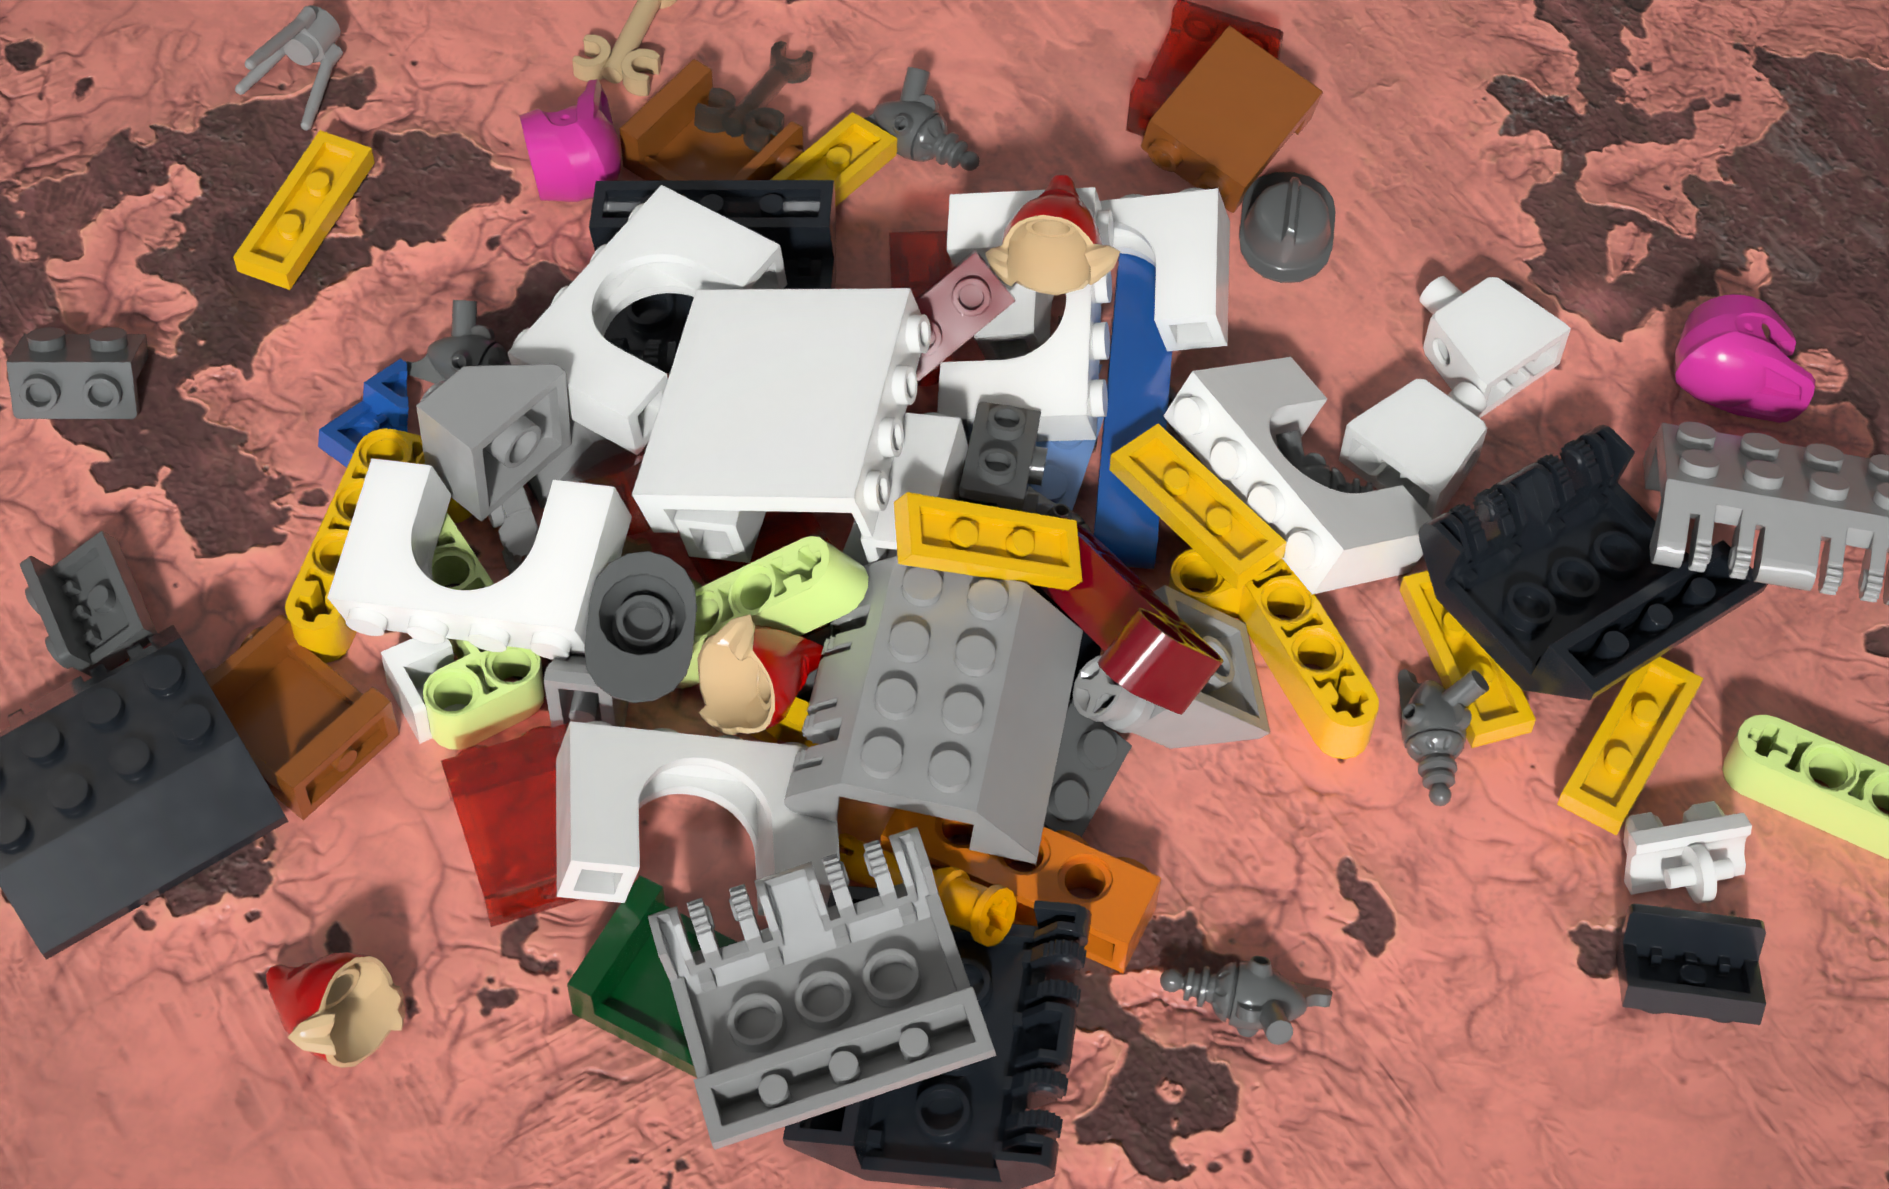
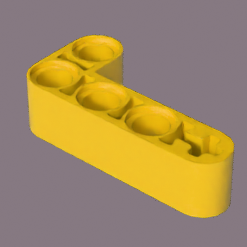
M382 428L368 433L361 439L289 592L285 611L287 619L291 623L294 637L300 646L309 649L324 663L336 661L345 655L357 633L346 625V620L327 597L371 458L425 465L421 435ZM451 497L447 513L454 523L463 522L472 516L468 510Z
M1194 549L1179 555L1172 564L1169 587L1233 618L1238 617L1241 622L1246 623L1248 635L1313 741L1323 753L1340 759L1353 758L1362 753L1370 742L1379 708L1377 693L1315 594L1312 595L1285 561L1283 559L1279 560L1236 590ZM1189 588H1197V589H1201V590H1203V591H1205V592H1203V593L1193 592V591L1189 590ZM1274 615H1286L1292 619H1280ZM1304 664H1316L1322 667L1323 670L1310 669Z

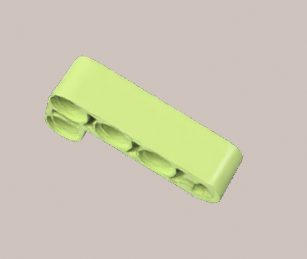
M446 512L432 560L433 581L444 587L453 583L460 584L455 587H447L455 590H475L493 585L494 583ZM449 639L458 660L431 674L423 687V700L427 710L432 738L440 746L455 750L472 747L530 718L539 711L545 697L541 658L532 652L531 649L507 646V649L503 652H491L480 649L469 641ZM512 676L524 677L516 682L503 681ZM454 704L466 705V707L458 711L444 710Z
M809 536L704 586L689 577L695 587L697 604L693 653L687 675L677 688L684 689L699 683L697 658L702 645L709 637L719 632L731 619L751 614L755 625L769 626L801 636L850 613L858 607L868 589L869 577L866 569L859 562L822 538Z
M1766 714L1754 715L1743 722L1729 748L1722 768L1724 778L1732 789L1741 795L1889 859V815L1876 807L1878 806L1889 811L1888 765L1778 717ZM1814 779L1824 782L1830 788L1821 786Z

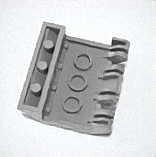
M1683 422L1680 425L1662 423L1645 452L1643 460L1645 489L1660 491L1661 503L1649 546L1652 564L1674 568L1681 567L1686 549L1689 521L1692 518L1695 519L1691 535L1688 568L1691 571L1705 572L1712 555L1713 545L1711 542L1714 522L1736 526L1727 563L1729 577L1743 580L1746 578L1751 563L1755 530H1760L1752 574L1754 582L1811 591L1817 574L1821 541H1824L1818 579L1819 593L1836 595L1843 579L1844 568L1842 566L1844 563L1845 546L1848 545L1866 549L1858 582L1860 600L1877 602L1883 586L1886 555L1889 553V455L1878 454L1871 458L1843 454L1839 449L1826 444L1816 443L1810 444L1807 447L1783 444L1777 439L1762 433H1746L1742 437L1716 432L1710 426L1698 422ZM1889 560L1886 567L1883 602L1885 605H1889Z
M898 556L864 565L863 567L866 569L869 577L868 589L864 599L853 611L832 621L831 625H834L835 629H839L843 633L836 634V637L830 636V639L826 638L821 654L823 658L819 662L807 709L808 715L802 728L803 736L807 737V740L812 741L813 744L817 743L819 745L797 752L793 764L794 772L790 776L784 799L785 806L801 815L836 822L840 797L973 824L969 850L1036 864L1083 630L1024 582L997 580L898 564Z
M917 827L889 836L902 877V884L893 885L879 840L863 844L865 848L863 856L869 875L875 879L879 896L855 904L852 902L847 887L850 881L844 863L838 859L837 853L822 858L836 902L835 906L829 908L826 907L812 862L754 880L769 928L763 930L759 929L745 885L742 884L730 888L731 897L729 903L735 920L740 923L745 940L719 948L714 933L715 924L709 906L704 904L702 898L687 902L691 921L701 950L696 952L692 950L677 906L648 915L658 956L671 983L697 1075L694 1083L714 1150L996 1056L973 987L970 986Z

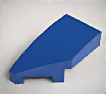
M400 358L365 381L363 400L319 429L318 447L347 467L358 443L368 433L382 428L408 432L407 362Z

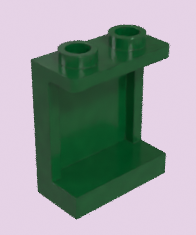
M639 875L631 887L625 903L619 905L567 983L572 1014L697 1078L671 983L658 956L648 920V915L669 909L670 907L665 905L663 886ZM680 913L693 952L701 950L691 918ZM714 930L719 948L737 943V941Z

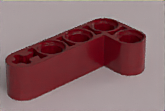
M1061 516V517H1060V518H1064V519H1069L1068 517H1065V516ZM1077 523L1082 582L1070 590L1039 587L1105 651L1097 663L1111 679L1139 698L1182 715L1224 662L1222 657L1100 540Z

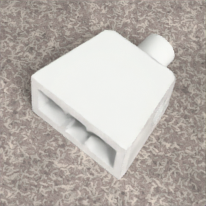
M1440 276L1425 288L1419 300L1433 314L1429 321L1423 345L1425 356L1451 390L1461 382H1468L1476 386L1483 393L1487 407L1478 418L1483 417L1558 366L1571 330L1566 323L1498 277H1488L1467 292L1462 293L1445 276Z
M1415 379L1347 424L1339 461L1367 482H1372V485L1378 490L1403 485L1428 515L1434 519L1444 511L1480 456L1488 428L1478 416L1487 407L1486 399L1476 386L1468 382L1459 383L1446 395L1427 380Z

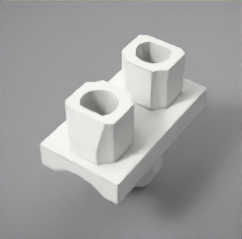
M1715 801L1692 805L1683 813L1681 824L1663 826L1659 817L1653 815L1652 812L1631 815L1626 819L1623 839L1627 853L1624 883L1631 895L1666 888L1686 887L1689 896L1695 903L1711 902L1715 899L1717 893V881L1745 875L1746 838L1751 835L1752 825L1745 813L1725 815Z

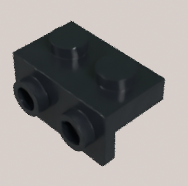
M1631 904L1627 910L1616 954L1622 1007L1640 1009L1652 1014L1670 1013L1708 1018L1721 1023L1739 1022L1760 1025L1766 1007L1759 967V957L1766 936L1764 922L1758 919Z

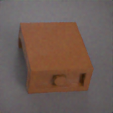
M1228 26L1150 119L1141 148L1148 153L1152 162L1159 168L1176 173L1195 188L1205 190L1218 188L1225 209L1234 213L1241 205L1249 187L1293 133L1299 135L1311 120L1323 91L1234 28Z
M695 59L619 128L623 167L646 181L770 180L804 152L803 127L791 121L781 132H778L713 93L712 69Z
M282 614L276 616L266 626L254 629L243 640L240 648L217 668H211L203 673L273 795L303 821L399 735L391 701L374 687H371L365 694H362L309 649L300 646L294 637L290 621Z

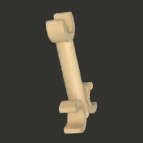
M637 0L612 50L608 41L602 36L594 34L585 35L583 39L585 55L594 58L586 59L574 56L572 60L574 76L586 82L604 78L611 83H620L623 79L624 87L631 94L648 96L650 93L649 75L639 72L659 75L661 71L660 55L654 50L638 48L658 9L670 7L677 0Z

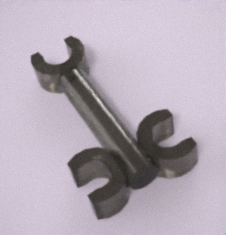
M783 41L774 43L771 47L769 70L737 106L734 95L729 91L712 87L709 91L708 106L701 103L695 106L694 125L705 132L719 133L725 131L728 135L735 138L743 134L745 145L754 151L760 152L770 142L771 134L776 136L784 128L785 115L779 110L768 108V104L787 83H801L811 76L813 52L806 51L798 59H789L785 57L787 43Z

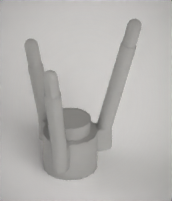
M305 6L291 23L246 59L244 64L250 71L235 86L236 93L239 95L245 94L285 55L293 62L302 66H309L312 63L320 62L321 64L301 121V128L306 131L310 130L318 113L332 69L343 55L342 49L334 44L340 37L341 32L337 21L331 14L320 7Z

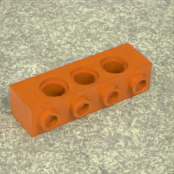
M895 809L881 834V848L883 850L893 853L889 840L890 835L917 827L933 870L937 871L940 868L954 866L965 871L970 881L988 888L999 884L1013 891L1017 907L1013 924L1038 926L1034 912L1035 901L1071 903L1085 907L1092 914L1088 943L1084 947L1087 950L1086 957L1124 974L1156 909L1161 877L1152 874L1145 865L1129 857L1115 858L1094 849L1075 833L1066 830L1055 832L1043 827L1036 864L1031 863L1036 869L1029 872H1019L1008 866L1010 863L1019 860L969 850L970 844L957 845L948 840V838L954 835L972 837L973 824ZM1080 887L1088 888L1098 896L1092 899H1080L1073 896L1069 891Z

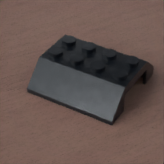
M834 180L595 182L589 230L595 251L600 246L608 244L627 223L632 211L639 204L645 203L663 185L779 244L787 285L783 289H835L836 217ZM663 293L639 299L625 307L613 318L606 329L604 338L614 346L670 375L694 297L677 293Z
M1599 425L1582 434L1576 440L1566 443L1561 448L1562 452L1559 453L1561 459L1558 458V455H1545L1538 459L1537 462L1529 464L1497 482L1490 489H1485L1474 497L1475 501L1472 503L1474 509H1471L1470 505L1459 504L1451 508L1449 512L1443 513L1423 524L1419 529V541L1436 599L1510 678L1525 691L1590 701L1756 597L1768 585L1753 581V569L1750 566L1744 580L1729 577L1727 563L1731 547L1724 540L1713 545L1711 559L1706 566L1705 572L1689 570V554L1686 551L1680 568L1652 564L1649 546L1656 521L1618 484L1635 451L1612 428L1606 425Z
M174 625L148 638L152 644L149 647L143 649L139 643L126 650L129 655L128 662L114 670H108L101 664L90 670L91 679L84 682L83 678L79 676L30 703L31 712L25 714L22 709H19L8 715L10 727L0 732V887L46 960L288 822L287 817Z
M847 886L853 904L879 896L877 888ZM832 889L830 890L827 908L836 905ZM1035 901L1034 912L1038 926L1012 924L1004 939L997 945L990 947L974 941L971 932L951 925L950 928L970 986L973 987L996 1056L785 1126L783 1135L785 1146L867 1181L951 1189H1021L1053 1178L1055 1176L1059 1150L1056 1138H1060L1063 1119H1060V1116L1055 1115V1113L1048 1112V1110L1033 1109L1055 1102L1057 1098L1062 1099L1063 1096L1066 1097L1069 1079L1066 1078V1074L1070 1071L1078 1016L1075 1007L1078 1008L1081 989H1079V986L1074 985V982L1060 980V978L1075 973V970L1080 971L1081 968H1084L1087 952L1084 947L1088 943L1091 912L1077 904Z

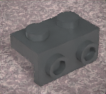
M45 327L32 330L28 334H23L6 361L13 415L18 419H134L139 412L136 380L149 357L146 334H127L124 329L116 327L97 329L90 334H65L63 329Z
M990 402L978 403L960 483L959 495L962 498L994 503L999 508L1036 514L1039 492L1028 490L1029 484L1042 485L1048 448L1036 446L1041 411Z
M100 531L54 566H50L33 556H29L20 563L28 587L25 589L26 598L32 608L42 618L49 635L45 638V644L49 653L62 667L66 669L73 667L91 676L90 670L101 664L106 669L112 671L129 659L126 650L139 643L144 648L151 643L148 638L157 634L118 540L104 531Z
M1073 699L1069 700L1044 827L1055 832L1066 830L1082 837L1132 745L1103 722H1095L1079 714L1074 706Z

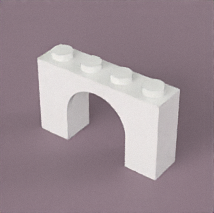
M661 185L645 203L639 204L632 211L627 223L608 244L600 246L595 251L590 263L569 286H565L558 291L551 306L530 328L523 330L517 336L512 348L508 351L511 365L557 364L566 372L569 418L638 455L648 444L668 377L667 373L608 342L604 338V334L610 322L621 310L631 303L656 294L677 293L694 297L696 290L783 289L787 285L781 247L779 244Z
M1095 187L1075 188L1099 229L1102 244L1113 247L1114 222L1112 211L1102 209ZM1045 190L950 194L947 252L953 265L955 266L974 249L977 250L989 265L985 253L993 247L1002 246L1004 230L1011 219L1023 205L1030 200L1038 198ZM1111 271L1092 285L1088 284L1083 289L1065 293L1066 307L1061 323L1054 334L1034 351L1017 358L1005 360L941 362L937 413L948 417L961 418L968 444L971 438L977 406L980 402L1041 411L1037 442L1096 440L1097 417H1106L1108 411L1107 384L1105 379H1099V360H1108L1110 355L1109 326L1107 322H1101V303H1110L1112 299Z
M1187 188L1178 193L1150 196L1129 194L1120 199L1100 201L1103 210L1112 211L1114 222L1113 247L1121 251L1120 253L1143 258L1156 267L1154 321L1167 352L1228 346L1230 220L1219 189ZM1016 282L1012 286L1004 283L1016 301L974 335L985 359L1005 360L1017 358L1043 345L1050 338L1051 306L1054 295L1030 290Z
M1292 357L1192 371L1163 417L1204 466L1287 542L1285 556L1282 559L1312 595L1410 573L1423 555L1419 541V529L1423 524L1432 520V518L1403 485L1365 493L1336 491L1315 482L1301 473L1277 448L1276 434L1300 430L1302 437L1327 400V397Z
M935 412L925 414L905 413L902 423L904 431L903 449L899 457H893L888 476L890 483L888 506L884 511H879L873 537H863L861 534L860 538L868 564L897 556L894 501L906 492L959 500L960 483L968 451V443L961 418L948 417ZM677 510L674 521L689 557L750 563L766 511Z
M371 458L327 597L346 620V625L349 628L370 636H381L385 630L408 633L419 641L430 644H442L446 638L469 641L480 649L491 652H503L507 649V646L531 649L532 652L539 656L552 660L554 658L566 660L569 654L585 656L584 647L589 603L595 580L609 563L621 557L632 518L615 487L553 480L534 545L524 562L512 574L493 585L475 590H455L435 583L432 577L433 555L451 499V493L432 465Z
M570 721L556 758L557 897L625 903L640 868L639 809L649 801L662 796L688 794L706 798L723 806L742 823L754 847L756 880L812 862L827 907L831 886L822 858L837 853L840 860L837 821L834 822L795 813L787 808L784 803L790 776L794 772L795 756L798 751L801 752L802 749L807 750L808 746L798 742L777 744L749 741L733 735L712 737L684 734L668 728L647 730L619 727L603 721L586 723ZM757 892L758 915L765 916Z

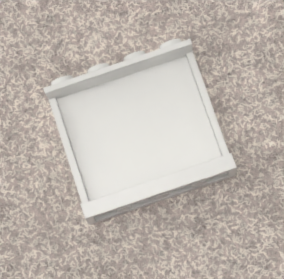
M911 289L696 290L632 492V496L654 533H677L678 528L674 521L677 510L852 513L862 536L873 537L879 511H884L888 506L890 497L888 476L893 457H899L903 449L904 431L902 423L907 405H912L916 399V370L920 354L928 351L931 339L929 319L925 314L920 313Z

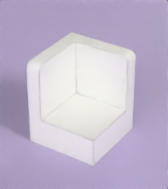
M412 638L382 651L381 656L387 685L419 744L432 739L427 710L423 700L424 684L431 674L454 662V655L448 638L442 644H430ZM454 704L444 710L458 711L466 707V705Z

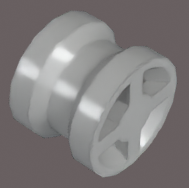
M1097 656L1086 663L1075 680L1073 689L1074 706L1079 714L1095 722H1103L1106 726L1120 733H1132L1138 730L1150 719L1156 704L1139 698L1111 679L1099 667L1097 662L1101 656Z

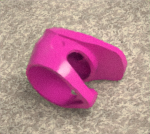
M599 80L588 81L586 90L578 97L577 105L558 112L549 113L537 108L519 115L541 201L579 202L592 199L596 181L618 180L621 170L620 141L613 126L606 94Z
M1723 295L1702 303L1689 314L1676 348L1675 377L1676 383L1694 398L1735 415L1781 423L1793 420L1804 412L1810 404L1815 389V379L1812 374L1787 357L1793 355L1796 345V339L1792 330L1766 302L1746 295ZM1763 323L1766 324L1769 328V335L1767 338L1762 329Z

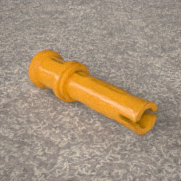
M847 833L840 834L838 836L839 847L849 850L848 855L839 852L840 861L844 863L848 878L867 887L877 888L874 877L869 875L863 856L865 853L863 844H866V842L860 841ZM882 849L893 885L902 884V877L894 854ZM954 866L940 868L937 871L932 869L949 925H954L971 932L974 941L987 947L995 946L1002 941L1009 932L1015 918L1017 907L1013 891L999 884L988 888L970 881L965 871Z

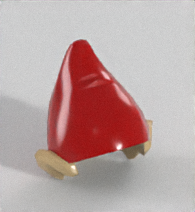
M1060 174L1055 175L1051 179L1046 190L1038 198L1030 200L1023 205L1011 219L1004 230L1002 246L991 248L985 255L991 270L1009 286L1016 282L1025 288L1039 293L1060 295L1083 289L1088 284L1092 285L1098 282L1114 268L1121 251L1110 245L1102 244L1099 229L1090 211L1079 197L1074 182L1068 175Z
M751 614L731 619L719 632L706 640L697 658L700 691L706 705L699 712L701 717L718 732L727 735H737L739 732L746 734L757 733L775 726L787 716L798 692L806 683L808 675L818 669L819 662L823 658V655H821L823 646L786 631L769 626L755 625Z
M332 953L319 958L313 963H305L299 967H287L282 964L275 965L269 968L266 973V982L281 1023L289 1034L288 1038L302 1050L309 1051L316 1058L340 1068L357 1066L380 1048L392 1030L401 1031L404 1026L405 1004L403 1002L404 994L402 989L393 983L391 974L385 965L370 955Z

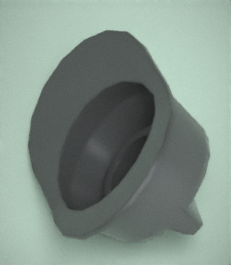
M1274 172L1259 177L1254 181L1243 199L1239 233L1241 254L1249 267L1262 277L1280 283L1301 282L1316 276L1327 265L1333 248L1336 214L1333 197L1322 184L1313 178L1295 172Z
M649 551L629 553L609 563L595 580L589 603L584 647L586 669L596 686L612 698L631 703L655 701L672 692L687 675L692 659L697 604L695 587L685 569L669 557Z

